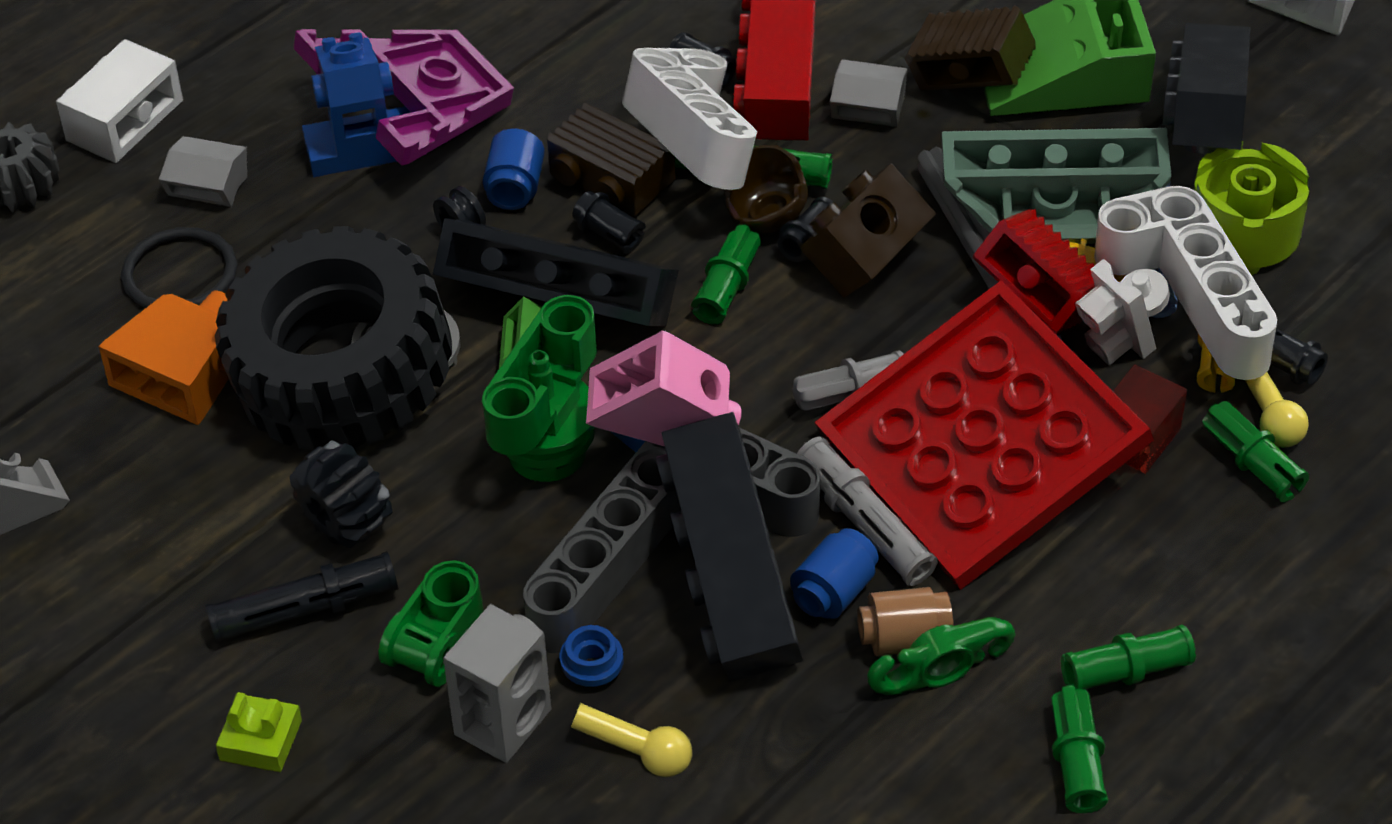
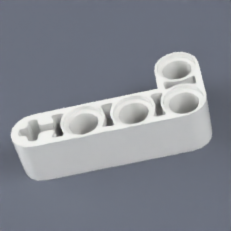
M639 48L634 50L622 101L623 106L700 181L720 189L734 190L742 188L757 131L720 97L727 61L715 53L700 49Z
M1170 186L1116 198L1100 207L1094 253L1096 264L1105 259L1111 265L1115 275H1127L1140 269L1152 270L1160 268L1218 367L1225 374L1236 379L1251 380L1263 376L1269 370L1277 326L1276 314L1203 197L1188 187Z

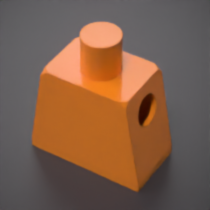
M214 290L200 305L173 294L162 295L99 345V350L109 386L199 425L229 379L215 342V333L218 329L216 318L221 303L227 301L225 293Z

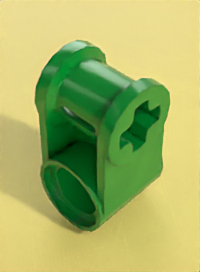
M455 560L444 561L433 566L426 573L423 581L402 610L390 620L384 630L378 650L381 663L391 667L401 664L424 674L428 684L435 687L444 685L447 681L443 657L484 611L479 579L475 570L468 564Z

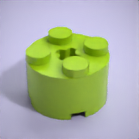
M1262 143L1261 150L1242 149V147L1241 150L1217 148L1201 159L1193 190L1203 197L1251 275L1256 274L1261 267L1274 265L1285 260L1298 247L1309 200V176L1306 167L1296 156L1276 145Z

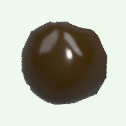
M777 145L753 147L744 186L734 190L724 189L725 205L733 222L737 225H746L750 231L758 234L780 231L784 223L799 218L808 200L807 184L799 161L794 154Z

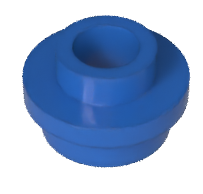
M586 625L577 628L568 636L560 650V666L564 675L578 685L593 687L606 684L613 680L623 667V648L620 642L609 630L601 626ZM589 658H597V659H598V660H595V661H585L586 659H589Z

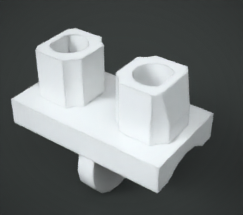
M1102 259L1090 269L1095 288L1075 303L1079 316L1091 328L1084 334L1087 345L1108 365L1112 364L1130 348L1144 359L1156 349L1149 317L1161 312L1168 304L1170 298L1168 282L1161 273L1151 269L1135 270L1127 274L1121 282H1118L1114 278L1111 265L1105 259Z

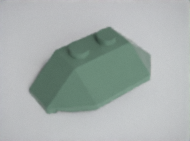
M1167 128L942 131L941 135L944 186L989 233L1000 220L1028 209H1036L1037 217H1044L1045 224H1052L1053 232H1061L1062 240L1069 239L1071 242L1080 244L1081 239H1086V244H1095L1098 213L1102 205L1116 198L1164 188L1171 180Z

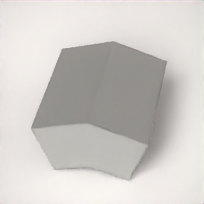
M841 60L836 71L830 99L831 118L897 127L901 107L905 99L907 68Z
M182 136L169 149L159 181L168 196L232 207L238 187L247 178V147Z

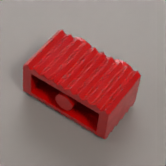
M1028 209L1000 220L973 254V259L998 282L1002 280L1056 335L1066 331L1073 325L1080 324L1083 320L1077 312L1075 303L1095 288L1090 271L1094 267V263H1086V255H1078L1077 247H1070L1069 239L1062 240L1061 232H1053V225L1045 224L1044 217H1037L1036 209Z

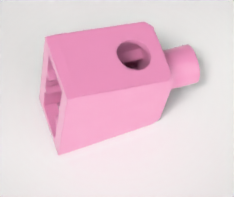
M661 331L590 368L586 424L664 446L661 432L729 412H734L739 425L741 407L737 402L729 400L730 372L727 365L666 331Z

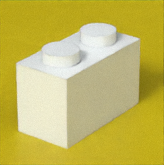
M124 39L77 83L67 89L56 103L66 141L117 163L183 101L175 60Z

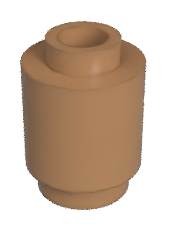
M930 587L869 593L867 606L858 607L857 610L860 641L862 645L871 644L875 656L899 654L902 649H909L913 642L924 632L941 625H953L952 607L947 592L933 593Z

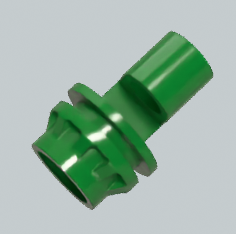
M557 296L542 306L482 395L486 439L489 446L496 452L506 455L512 467L520 475L530 480L552 482L572 475L583 464L586 451L594 440L595 427L586 424L589 387L581 379L597 353L595 319L592 305L579 296Z

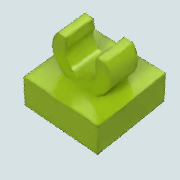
M238 692L230 707L227 720L216 744L219 760L281 772L302 722L299 705L280 702L277 699L248 696L245 693Z

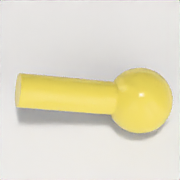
M1268 372L1256 379L1245 380L1263 411L1260 418V430L1270 431L1275 436L1274 444L1277 447L1288 448L1301 442L1307 434L1309 426L1308 417L1304 409L1293 401L1283 399Z
M580 704L571 725L573 729L640 755L645 768L657 776L670 777L680 774L691 762V743L688 737L675 727L661 726L648 731L584 704Z

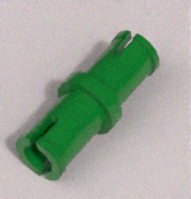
M1184 625L1135 637L1131 633H1124L1114 636L1110 644L1063 654L1061 656V671L1066 686L1074 685L1075 689H1088L1117 681H1122L1125 685H1132L1142 682L1146 674L1181 665L1188 666L1193 664L1196 658V649L1192 635Z

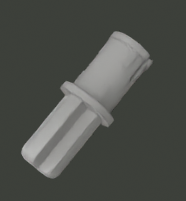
M900 350L894 351L888 355L855 362L852 358H847L841 361L839 367L796 377L792 393L798 408L806 411L842 402L901 357L903 352Z

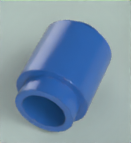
M506 129L493 137L483 176V186L487 198L493 205L505 210H518L526 206L535 196L545 155L544 145L537 136L522 129Z
M844 528L838 533L827 535L790 577V585L797 605L805 613L813 617L825 619L839 617L875 575V566L878 563L879 556L873 543L859 531L850 528Z

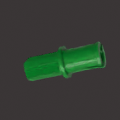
M738 225L735 231L730 232L718 256L710 258L705 266L707 277L691 303V307L694 308L692 310L693 314L705 323H722L727 316V311L737 292L743 290L749 281L747 270L761 244L759 234L750 231L748 226Z
M1227 401L1219 404L1215 403L1208 409V413L1202 420L1203 427L1236 457L1235 465L1241 471L1249 469L1276 494V497L1281 502H1287L1295 497L1288 489L1291 485L1299 493L1303 490L1309 480V473L1301 469L1274 444L1275 436L1270 431L1258 430Z
M1074 685L1063 686L1062 691L1053 694L1051 700L1057 740L1052 746V754L1055 760L1061 763L1067 809L1076 813H1091L1100 810L1108 803L1100 757L1105 751V744L1102 737L1096 734L1091 699L1087 690L1075 689Z

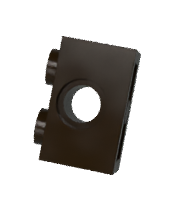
M892 163L874 176L866 169L853 179L841 191L847 200L840 207L835 202H832L809 223L815 232L799 247L843 298L871 281L936 214Z

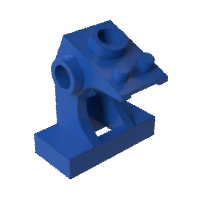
M352 33L349 35V41L336 43L333 37L323 39L322 46L315 47L321 74L312 75L311 78L317 107L328 106L330 121L302 126L313 177L397 162L376 139L378 121L380 119L410 113L406 106L386 110L384 96L394 94L388 62L378 63L369 38H363L362 33ZM372 109V113L346 118L342 116L345 113Z

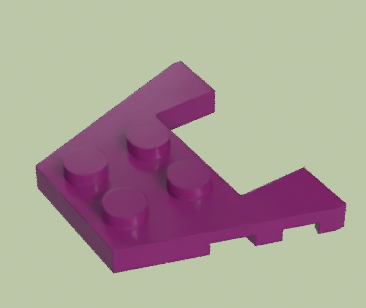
M315 29L297 30L293 49L316 74H321L315 47L322 46V40L325 38H316ZM341 29L340 38H335L336 43L349 41V35L357 32L362 33L363 38H367V36L361 30ZM392 30L391 38H369L378 63L388 62L394 95L411 112L378 121L376 139L401 166L413 162L511 105L514 87L458 30Z

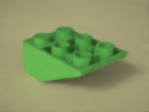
M1053 0L1024 14L1035 39L1036 49L1032 50V56L1028 57V64H1025V71H1021L1018 85L983 87L991 116L1149 102L1156 52L1139 0Z

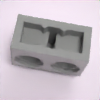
M490 604L443 657L454 735L507 763L551 711L544 632L530 619L519 614L511 615Z

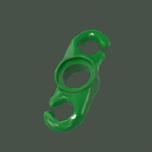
M995 617L982 618L955 626L941 625L934 627L920 635L909 649H902L899 652L897 659L902 664L892 672L888 673L893 669L895 662L890 655H883L874 662L868 670L867 683L876 693L886 695H898L925 687L949 685L963 677L973 664L982 662L985 657L982 648L990 641L992 642L989 644L987 651L992 657H999L1007 651L1014 642L1015 629L1007 620Z

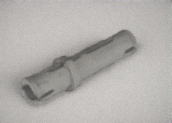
M815 437L806 442L797 454L807 458L818 468L820 472V489L825 493L824 501L835 513L842 512L873 543L877 551L900 574L907 585L915 586L926 580L937 566V557L920 543L901 520L869 488V478L859 468H850L833 450L825 438Z

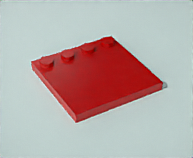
M1002 280L814 422L822 437L829 442L830 446L850 468H859L869 478V488L901 520L920 543L937 557V565L960 590L1154 441L1151 429Z

